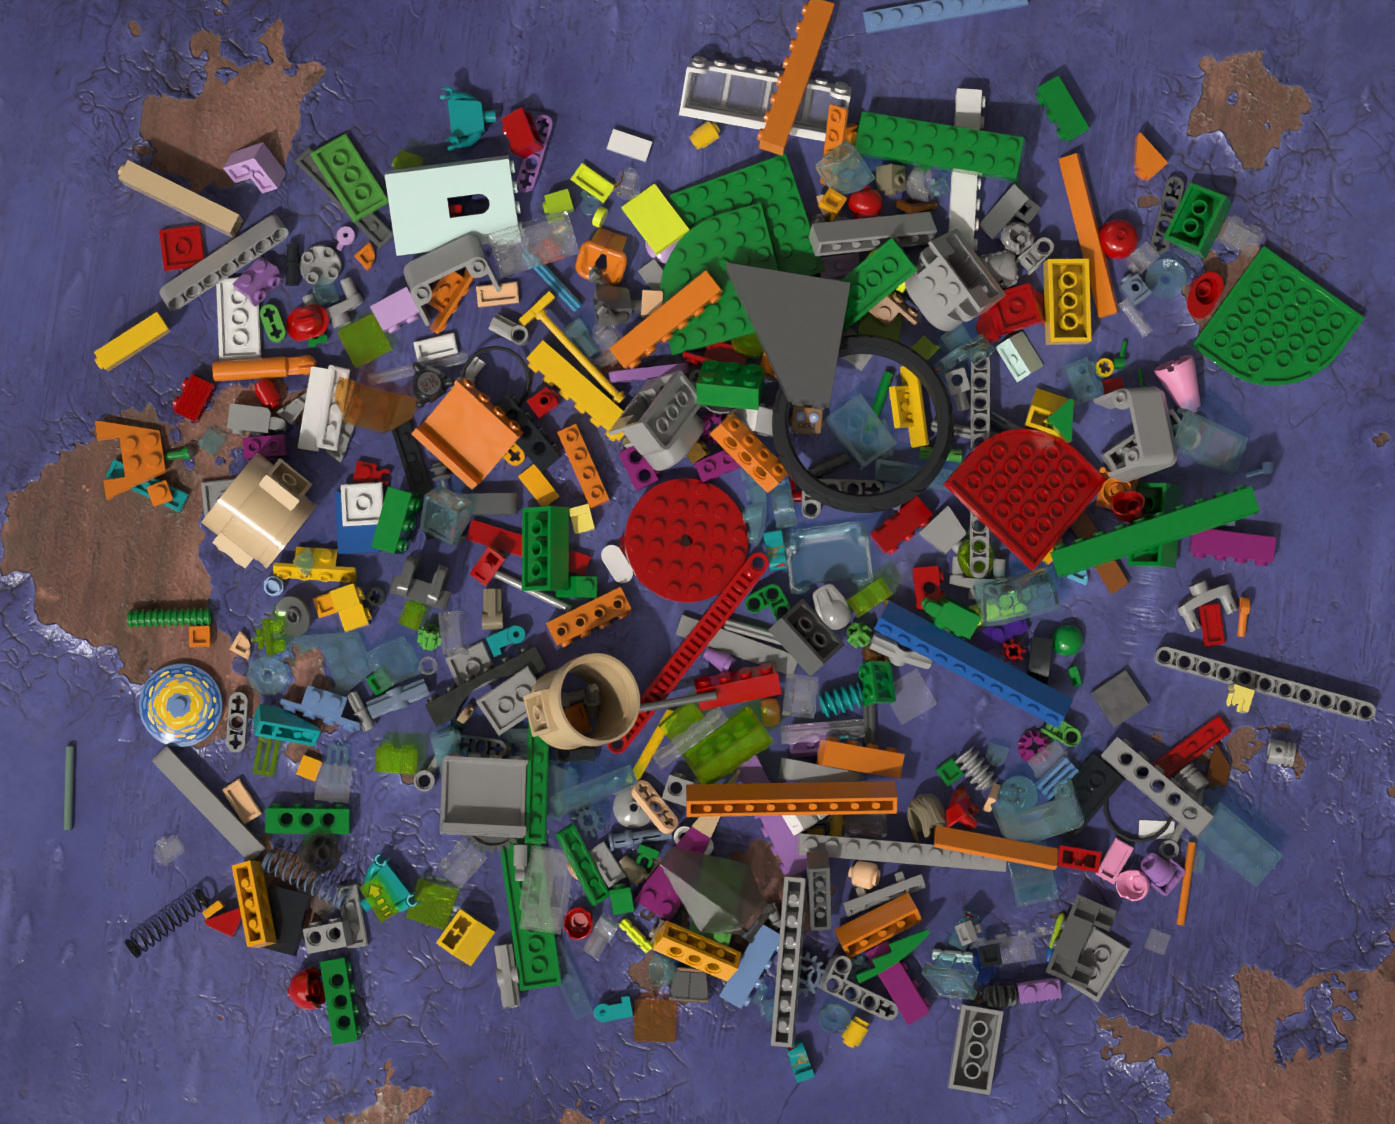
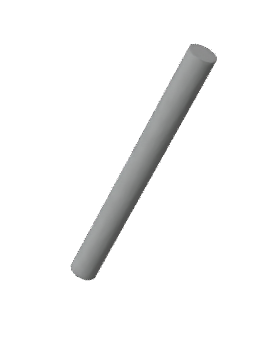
M499 570L496 572L495 578L522 590V581ZM524 591L566 612H570L573 605L543 591Z

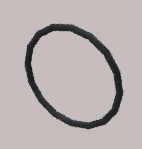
M495 345L481 348L468 358L462 367L461 377L464 378L466 369L471 361L483 352L501 350L516 357L525 369L527 380L524 394L519 400L522 404L528 395L531 379L529 368L519 354L510 348Z
M1138 772L1137 775L1147 776L1149 772ZM1157 781V782H1159V783L1161 784V786H1162L1163 788L1165 787V783H1164V782H1162V781ZM1171 796L1169 799L1170 803L1175 804L1173 796ZM1108 800L1103 808L1109 827L1116 835L1129 842L1144 843L1157 839L1168 829L1173 819L1172 816H1169L1165 826L1155 835L1143 839L1131 838L1119 832L1112 824L1107 811Z

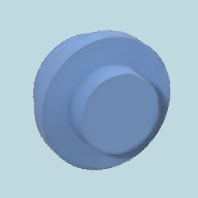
M269 576L264 581V590L270 596H278L284 590V582L280 577Z

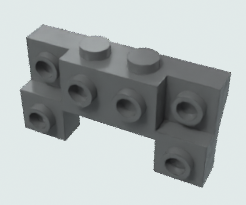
M1077 894L1068 918L1064 917L1060 929H1062L1060 937H1056L1052 948L1055 950L1046 973L1086 990L1094 970L1080 964L1081 957L1094 926L1110 932L1118 912Z

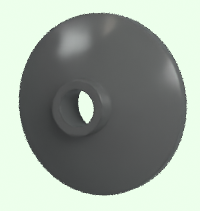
M294 596L284 597L278 602L275 616L281 630L292 637H298L306 633L310 626V613L305 603Z

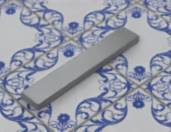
M682 615L675 635L686 638L699 621ZM720 629L707 645L759 665L775 663L778 672L792 677L798 663L787 652Z

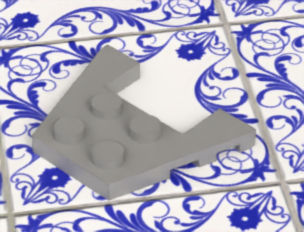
M349 390L346 393L337 451L326 449V452L340 463L343 461L363 405V401ZM307 393L278 410L277 414L292 425L304 410Z

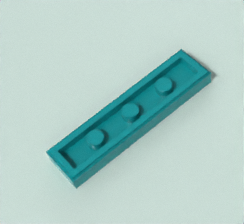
M114 459L105 477L108 479L125 477L123 462ZM153 478L131 488V490L150 498L146 487L162 481ZM169 485L174 500L162 505L181 513L189 494Z

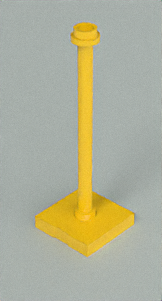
M549 291L519 319V323L526 327L535 318L537 320L540 319L613 397L611 401L618 405L626 397L623 394V390L619 393L546 314L547 311L545 309L555 300V297Z

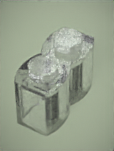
M1232 215V217L1227 216L1215 240L1248 258L1254 257L1264 237V234L1261 233L1262 229L1252 224L1250 226L1243 223L1244 220L1236 215Z

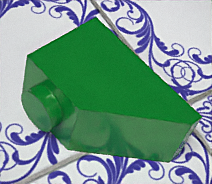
M569 576L568 591H556V598L597 599L598 577Z

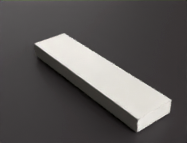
M333 365L328 367L315 445L317 448L337 451L350 369Z
M311 366L298 449L319 452V448L315 447L328 369Z

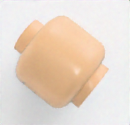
M859 860L855 865L850 866L848 876L851 877L854 886L871 889L873 886L878 885L881 870L878 869L875 863Z

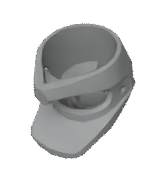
M826 584L813 592L812 597L816 614L830 629L838 630L849 623L851 619L850 606L834 585Z

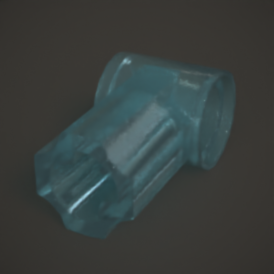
M579 317L562 328L564 334L588 359L600 351V348L589 335L588 329Z

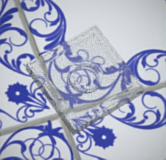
M917 668L894 681L896 702L889 705L901 725L937 705Z

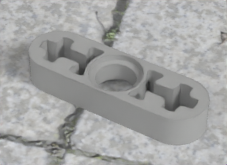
M241 692L233 693L229 698L226 745L231 752H241L246 746L249 699L246 694ZM238 696H241V699L244 700V704L240 705V711L244 710V715L241 713L232 714V710H237V704L233 703V701ZM236 716H240L243 719V725L240 728H234L232 725V719ZM231 730L235 732L243 731V735L238 734V741H242V744L237 749H234V745H231V741L235 740V734L231 735Z

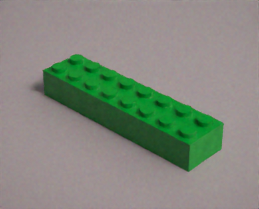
M862 111L854 152L859 157L1019 183L1027 141L1024 137Z

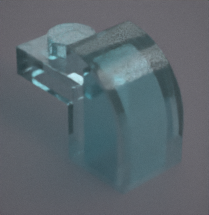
M784 479L770 491L776 529L797 525L789 480Z

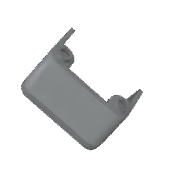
M466 234L405 265L404 276L410 294L426 326L430 325L432 320L424 305L432 298V290L429 283L466 266L469 274L473 277L480 278L488 274L497 293L501 291V282L476 235Z
M1156 387L1124 388L1093 399L1095 404L1105 408H1118L1120 410L1130 408L1137 446L1130 448L1126 452V467L1109 472V477L1126 483L1175 464L1177 450L1165 393L1161 389Z

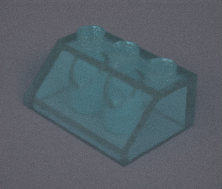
M861 393L833 412L825 420L861 471L897 444Z

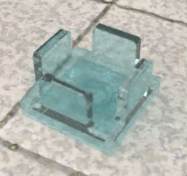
M404 636L394 638L365 653L382 691L421 674L417 666L418 658L411 643L408 644Z
M939 953L932 967L924 966L921 973L940 996L975 999L977 992L973 985L978 976V971L971 962H965L960 972L959 969H953L957 960L955 954Z

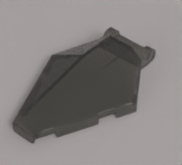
M672 846L659 863L701 933L739 934L752 944L755 940V935L770 914L773 915L776 911L775 908L762 899L751 867L747 863ZM760 905L764 910L749 931L745 932L743 927Z

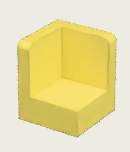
M589 504L569 509L575 534L595 530Z

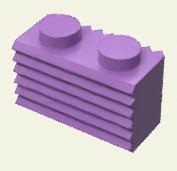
M1057 977L1016 983L1019 997L1018 1002L1022 1005L1023 1003H1032V1001L1034 1003L1036 1001H1048L1049 999L1052 1001L1062 997L1060 981Z

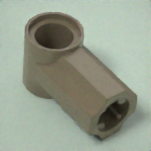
M483 589L482 630H503L501 589Z

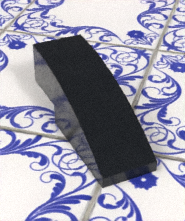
M1031 637L1026 674L1047 685L1053 639Z

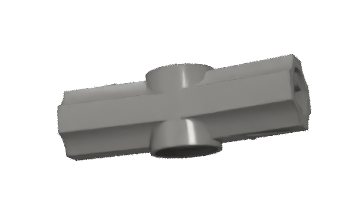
M875 632L869 645V649L888 656L890 662L896 666H904L907 663L929 669L932 664V660L878 632Z
M512 943L494 946L497 962L496 975L498 986L501 990L503 1009L521 1006L518 988L519 979Z

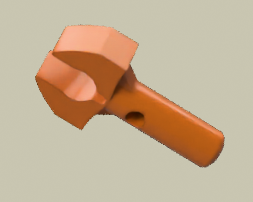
M1240 597L1237 636L1245 637L1247 615L1250 611V599Z

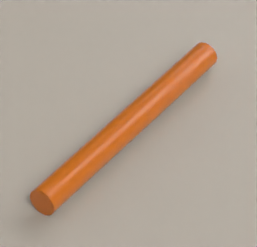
M1188 842L1185 874L1182 881L1176 923L1178 925H1185L1196 843Z

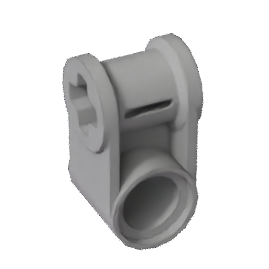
M1046 237L1040 238L1015 261L1020 263L1030 276L1050 256L1054 248L1053 242ZM1044 242L1049 245L1050 249L1047 253L1039 251L1038 245Z

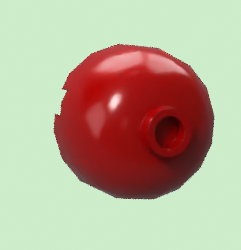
M1125 219L1110 220L1099 231L1101 247L1107 258L1115 260L1126 259L1135 252L1138 246L1139 236L1137 229L1131 222Z
M311 967L300 970L290 981L288 996L298 1008L315 1010L321 1009L320 1005L325 1004L323 981L320 983L319 975L322 974L317 968Z

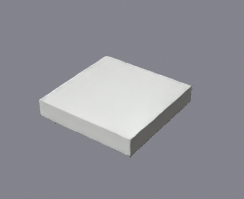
M382 482L341 485L343 527L378 524L384 503Z

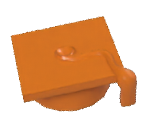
M1105 467L1099 469V472L1107 480L1098 492L1095 506L1112 509V499L1110 496L1120 491L1136 492L1139 478L1124 483L1109 477V471H1106Z

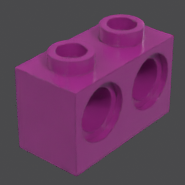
M285 435L242 438L244 459L250 461L257 452L266 459L288 457L287 437Z
M632 446L618 454L637 492L659 482L657 477L660 476V472L654 470L643 455L639 462L631 461L630 455L633 452H638ZM647 470L650 472L651 477L648 481L640 480L639 474L641 471Z
M725 450L694 463L702 483L709 482L741 468Z

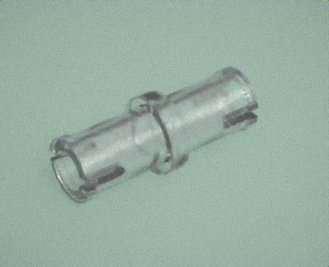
M1128 297L1118 304L1128 317V322L1135 326L1142 337H1145L1153 330L1143 318V313L1137 310Z

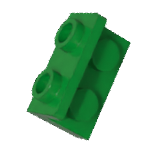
M869 661L858 667L864 706L896 702L890 661Z

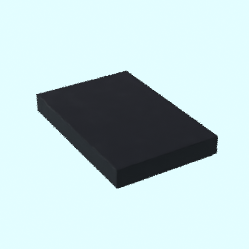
M271 885L268 899L277 943L261 948L297 956L311 895Z

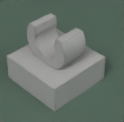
M971 920L955 926L962 946L977 941L978 937L976 934L983 932L981 925L973 926Z

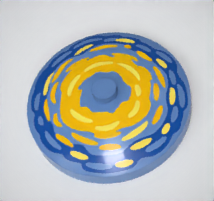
M189 664L166 666L155 672L142 689L139 700L141 720L147 731L164 744L175 747L196 745L208 738L215 731L223 713L221 690L213 677L199 667Z

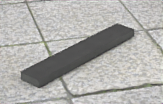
M308 147L295 160V163L350 218L310 154L313 150ZM374 213L355 222L380 250L394 238L393 232Z

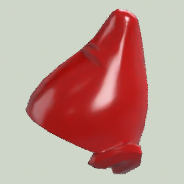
M1120 491L1110 496L1113 513L1122 524L1129 527L1133 525V521L1142 518L1146 504L1142 494L1135 491Z

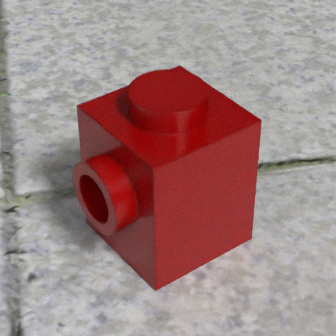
M546 387L527 400V403L540 420L560 406L558 403L560 398L554 389L549 390ZM543 400H548L546 405L541 404Z

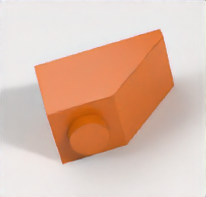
M1140 132L1135 138L1133 167L1137 177L1142 181L1148 182L1168 162Z

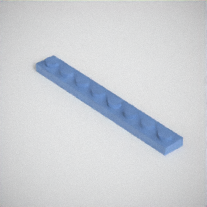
M931 0L863 12L866 34L1028 6V0Z

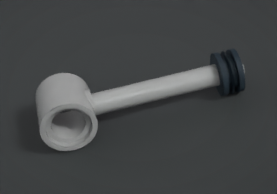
M450 720L452 723H450V726H447L450 730L427 770L424 769L415 775L414 785L418 790L429 792L435 787L436 779L434 773L457 733L462 735L461 731L465 729L459 721ZM424 775L429 776L431 780L427 787H421L419 784V779Z

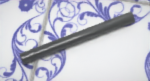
M716 691L644 703L640 704L639 713L718 699Z

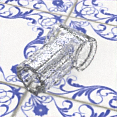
M602 914L593 928V933L586 942L583 951L598 959L620 924Z

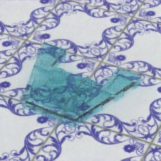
M359 632L293 637L300 654L321 647L336 687L327 690L328 692L345 696L374 671Z

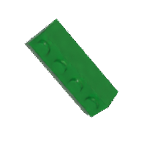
M1138 483L1136 492L1142 494L1146 504L1142 518H1146V521L1153 519L1156 513L1166 511V514L1173 512L1175 507L1180 506L1181 485ZM1178 540L1128 556V566L1176 568Z
M544 506L522 508V591H568L569 507Z

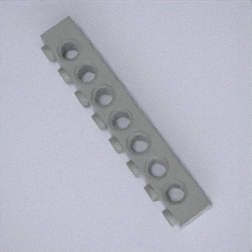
M784 877L771 1046L795 1047L807 899L806 878Z

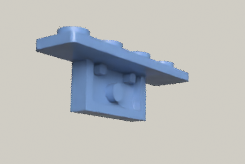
M308 685L301 704L285 699L280 701L281 707H284L283 710L295 714L297 711L303 713V716L308 719L315 720V717L323 719L325 724L335 726L336 723L342 725L344 730L350 732L360 731L361 723L342 718L348 700L347 697Z

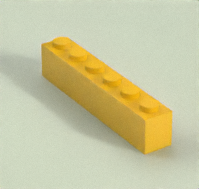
M542 340L526 358L529 362L527 366L536 374L538 371L545 376L543 380L549 386L553 387L555 385L559 388L560 391L558 393L566 401L570 398L576 403L574 408L582 415L586 412L591 417L589 421L597 428L602 426L606 430L605 435L610 440L621 442L626 436L624 432L611 436L608 432L624 411Z

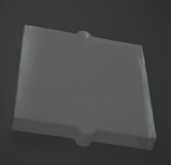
M1055 740L1030 758L1027 763L1034 771L1033 775L1040 779L1063 756L1069 761L1070 759L1067 756L1068 752L1063 750L1058 741ZM1065 764L1057 773H1059L1067 764ZM1050 778L1043 786L1045 787L1052 780V778Z
M318 763L314 800L329 801L331 804L333 802L349 803L353 767L338 766L337 763L333 765Z

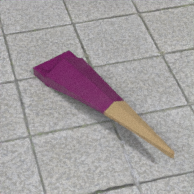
M740 770L733 775L727 784L736 783ZM720 816L699 817L645 882L634 901L670 922L684 899Z

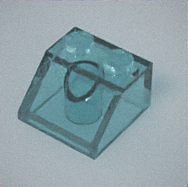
M846 140L814 165V168L827 187H831L842 195L860 191L875 179V176L856 148Z
M439 485L424 496L420 529L454 546L470 521L473 502Z

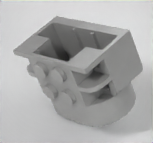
M957 228L928 243L930 246L920 253L919 262L915 265L919 271L905 281V287L909 296L925 318L934 327L943 331H953L963 322H968L987 312L1006 295Z
M681 370L649 379L644 383L608 433L611 436L624 432L626 437L622 444L625 448L634 446L656 471L668 469L681 461L689 453L704 431V422L696 413L701 406L697 404L696 389Z

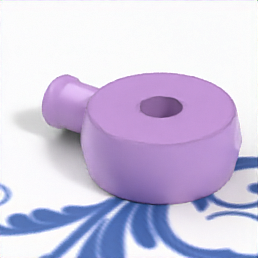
M343 226L337 231L336 238L339 243L335 248L342 251L344 245H350L355 241L356 233L353 228Z

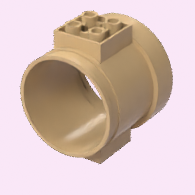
M257 452L201 523L218 535L212 543L220 551L229 555L235 563L246 568L252 559H255L267 569L317 507V504L311 502L305 495L313 484L280 458L273 465Z
M601 653L577 657L565 663L561 668L544 674L534 684L530 694L523 696L532 737L539 736L547 744L564 750L582 746H600L622 738L635 724L640 709L638 685L630 670L618 659ZM567 673L579 676L588 685L596 683L597 687H599L601 701L598 705V721L589 737H585L576 731L564 714L561 703V688Z

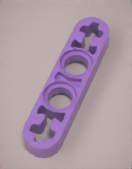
M540 115L534 121L538 133L540 132L539 122L541 123L543 120H546L549 127H545L543 130V135H547L546 138L539 135L544 143V148L522 160L516 181L517 188L522 193H530L536 185L553 128L552 120L547 115ZM533 158L538 162L535 169H528L526 167L528 159ZM523 171H526L529 174H535L534 177L531 175L529 176V183H531V186H527L526 189H524L523 185L520 183L521 181H525L526 174H522Z
M688 363L614 371L608 374L609 382L614 384L649 380L681 370L684 375H688L690 372Z

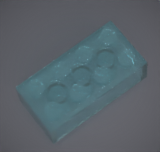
M1216 801L1210 807L1214 812L1212 816L1215 820L1199 839L1196 836L1194 837L1250 885L1258 887L1284 855L1224 804Z

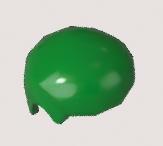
M1074 625L1058 626L1050 634V639H1053L1052 650L1060 656L1074 655L1083 647L1084 638L1082 632Z

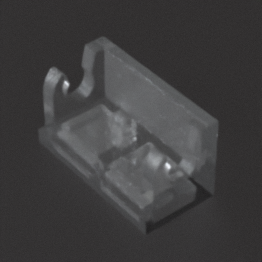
M458 610L439 613L442 654H446L449 657H454V654L469 655L465 615Z

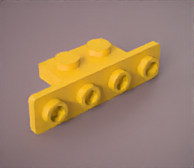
M901 366L902 386L889 387L894 428L909 429L912 448L929 445L921 383L911 371Z
M296 547L294 564L273 563L274 576L281 579L320 580L323 582L338 581L343 583L357 582L356 568L337 566L338 549Z

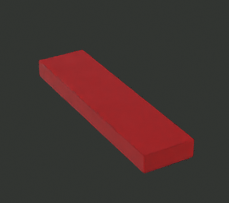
M1218 715L1153 762L1152 766L1158 765L1165 771L1164 776L1169 778L1231 733V731Z

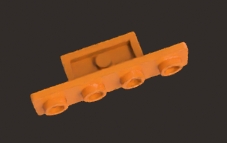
M835 104L829 105L820 183L838 188L841 168L853 165L855 160L854 149L858 125L853 123L847 124L848 108Z
M467 269L462 276L453 272L436 280L432 286V298L427 304L439 311L429 328L432 332L439 334L440 331L446 328L447 320L457 310L461 297L465 296L469 291V285L476 277L471 276Z

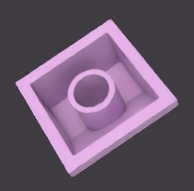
M407 287L370 306L384 333L388 331L390 334L401 328L400 325L405 322L408 324L413 323L419 319L418 315H420Z

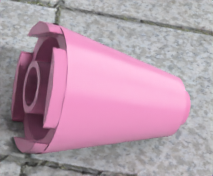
M1186 355L1180 357L1181 360H1170L1155 368L1156 370L1154 371L1180 411L1190 415L1198 411L1201 401L1195 360L1193 355Z

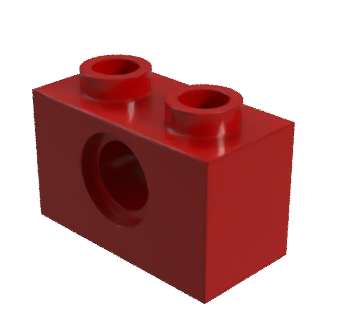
M938 566L912 569L916 610H924L921 606L923 598L930 597L939 601L941 597L945 596L944 591L940 590V583H943V572L938 569ZM927 582H931L935 586V590L931 594L926 593L923 589L924 584Z

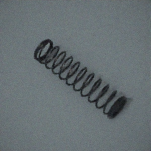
M196 888V890H194L192 894L196 899L200 907V910H198L189 901V899L185 897L186 901L188 902L193 911L194 916L190 914L179 901L178 904L182 908L187 920L181 917L173 906H171V908L176 914L180 925H178L168 915V913L164 911L173 927V930L170 929L158 916V919L163 925L167 935L163 934L153 923V921H151V924L154 926L160 940L154 937L152 933L147 929V927L144 926L145 930L147 931L152 940L153 945H151L141 935V933L137 931L146 947V950L143 949L132 936H130V938L133 940L135 945L129 939L124 940L128 950L135 958L141 957L140 949L145 952H148L147 944L151 947L155 946L153 938L156 941L161 942V935H163L164 937H168L167 929L171 932H175L174 924L178 927H182V922L180 918L184 922H189L188 915H190L191 917H195L194 909L201 913V904L206 908L210 906L208 900L198 888Z

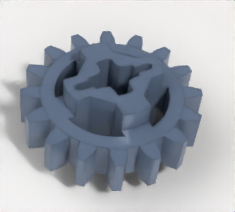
M809 952L802 956V960L809 961L812 964L809 966L801 965L803 971L810 970L806 974V979L800 977V983H804L807 988H799V996L801 992H804L805 997H808V991L815 994V987L821 989L819 981L822 977L821 974L825 970L820 969V966L823 964L822 961L816 963L817 956L815 955L810 958ZM817 971V978L815 982L812 983V973Z

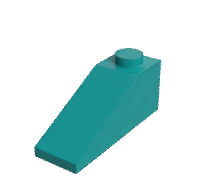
M259 704L253 717L254 736L315 746L321 732L320 728L279 707Z

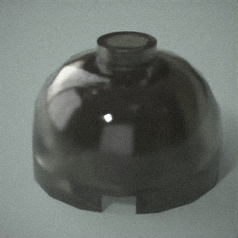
M323 831L312 832L305 836L298 849V856L302 865L307 870L320 874L333 870L339 863L341 850L338 849L337 844L339 843L338 839L333 834Z

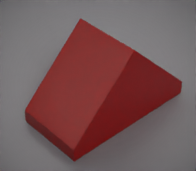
M240 908L205 920V925L230 937H234L242 922Z

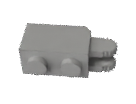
M230 403L227 428L232 430V434L244 435V432H251L252 436L260 437L265 436V434L270 435L271 431L284 432L288 427L284 419L273 417L272 412L268 408Z

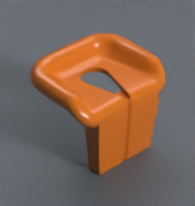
M599 228L592 240L585 241L579 249L575 263L577 273L589 280V271L596 266V260L602 253L607 255V267L601 269L603 273L601 277L610 285L617 286L622 281L627 265V256L623 252L627 237Z

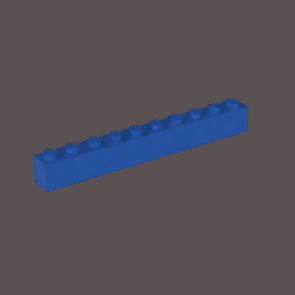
M891 601L888 602L874 628L882 635L888 636L901 645L914 650L938 665L953 671L975 685H979L992 694L1005 699L1012 705L1018 706L1029 714L1059 728L1073 702L1072 698L953 634L938 628Z

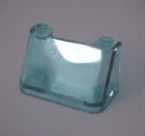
M864 523L836 524L793 530L783 534L791 594H805L811 588L810 584L851 579L858 586H864L873 582L869 539Z
M1071 778L1061 780L1055 784L1053 789L1054 801L1015 813L1014 807L1009 801L1001 800L991 803L993 814L1003 838L1035 843L1081 827L1085 817Z

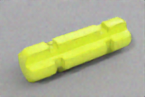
M624 918L619 923V927L626 931V934L637 945H640V948L645 953H648L652 949L653 944L646 940V937L635 926L631 925L632 922L628 918Z

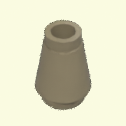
M628 855L624 856L618 863L630 882L636 886L640 885L649 875L646 872V868Z

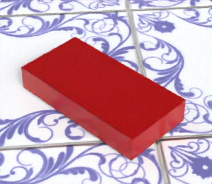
M1214 603L1199 606L1198 611L1204 647L1225 644L1220 604Z

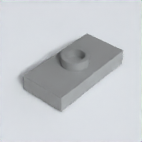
M604 841L589 851L608 887L626 877V874Z

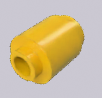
M707 121L692 131L689 139L697 150L700 148L704 149L720 138L718 135L720 130L714 122L710 123Z
M855 1016L853 1020L849 1021L841 1035L844 1038L843 1043L851 1048H854L855 1045L859 1047L869 1031L867 1028L870 1024Z

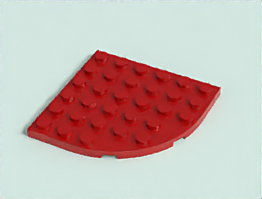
M1013 429L991 436L977 445L943 485L1030 570H1034L1098 494L1107 479L1073 446L1065 443L1063 439L1046 434V432L1040 430Z

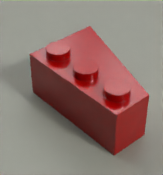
M916 496L868 537L883 555L889 553L891 556L900 548L897 544L903 539L906 542L916 535L913 531L919 526L922 529L931 522L930 517L933 514Z

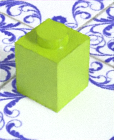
M568 189L544 195L543 209L545 214L549 213L550 218L574 212Z

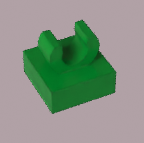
M640 844L637 852L641 854L637 858V863L639 864L641 859L646 857L649 860L647 867L650 868L653 863L652 858L657 860L660 851Z

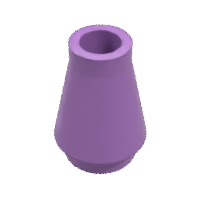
M711 647L707 648L703 656L721 672H729L736 660L732 657V654Z

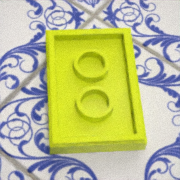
M655 184L621 207L656 256L690 231Z

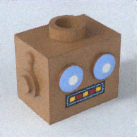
M806 404L802 407H793V410H791L792 416L789 418V424L792 426L791 433L820 435L821 428L824 426V420L822 419L824 413L822 410L812 408L813 405Z

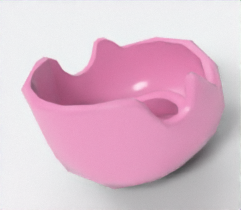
M1127 870L1120 873L1116 879V889L1120 897L1131 901H1138L1145 898L1149 892L1150 881L1146 874L1140 870Z

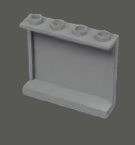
M448 753V756H444L442 759L439 834L523 838L526 835L524 821L526 765L528 760H523V757L520 756L502 759L500 755H490L489 758H481L480 754H469L468 757H460L459 753Z

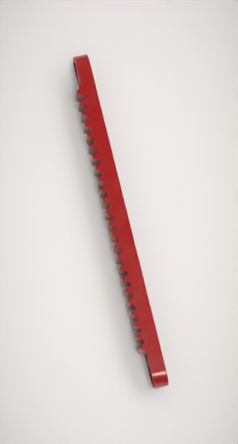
M756 552L747 559L640 696V704L661 701L667 698L767 570L769 561L765 554ZM755 557L764 559V566L762 568H754L752 561ZM657 710L639 713L631 730L621 738L624 742L623 747L615 749L611 743H607L608 749L615 754L623 753Z

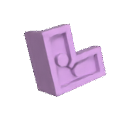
M263 142L233 152L223 168L234 183L251 178L262 193L278 189L286 174V171Z

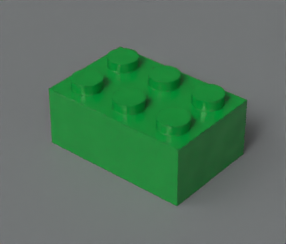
M714 360L703 361L696 383L697 404L759 410L765 389V366H758L756 364L745 365L735 362L724 363Z
M388 487L371 547L393 554H405V551H408L411 544V539H409L410 532L414 531L416 526V519H414L416 511H419L422 505L421 494L397 487Z

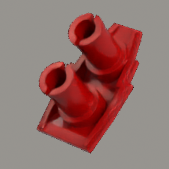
M964 786L953 792L951 801L948 803V809L946 810V821L948 828L959 821L971 831L978 824V820L973 815L975 816L978 813L979 807L969 800L970 796L968 791H965Z

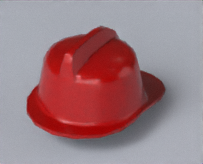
M1206 272L1191 281L1187 297V309L1192 317L1201 319L1208 316L1213 310L1224 287L1223 279L1219 274Z
M318 304L297 308L287 318V332L296 341L318 337L327 330L329 315Z

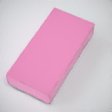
M1114 838L1099 866V872L1095 874L1114 884L1134 848Z

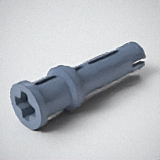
M659 829L632 833L629 830H625V833H608L610 850L614 851L615 848L622 847L629 849L635 844L671 840L672 834L662 833Z

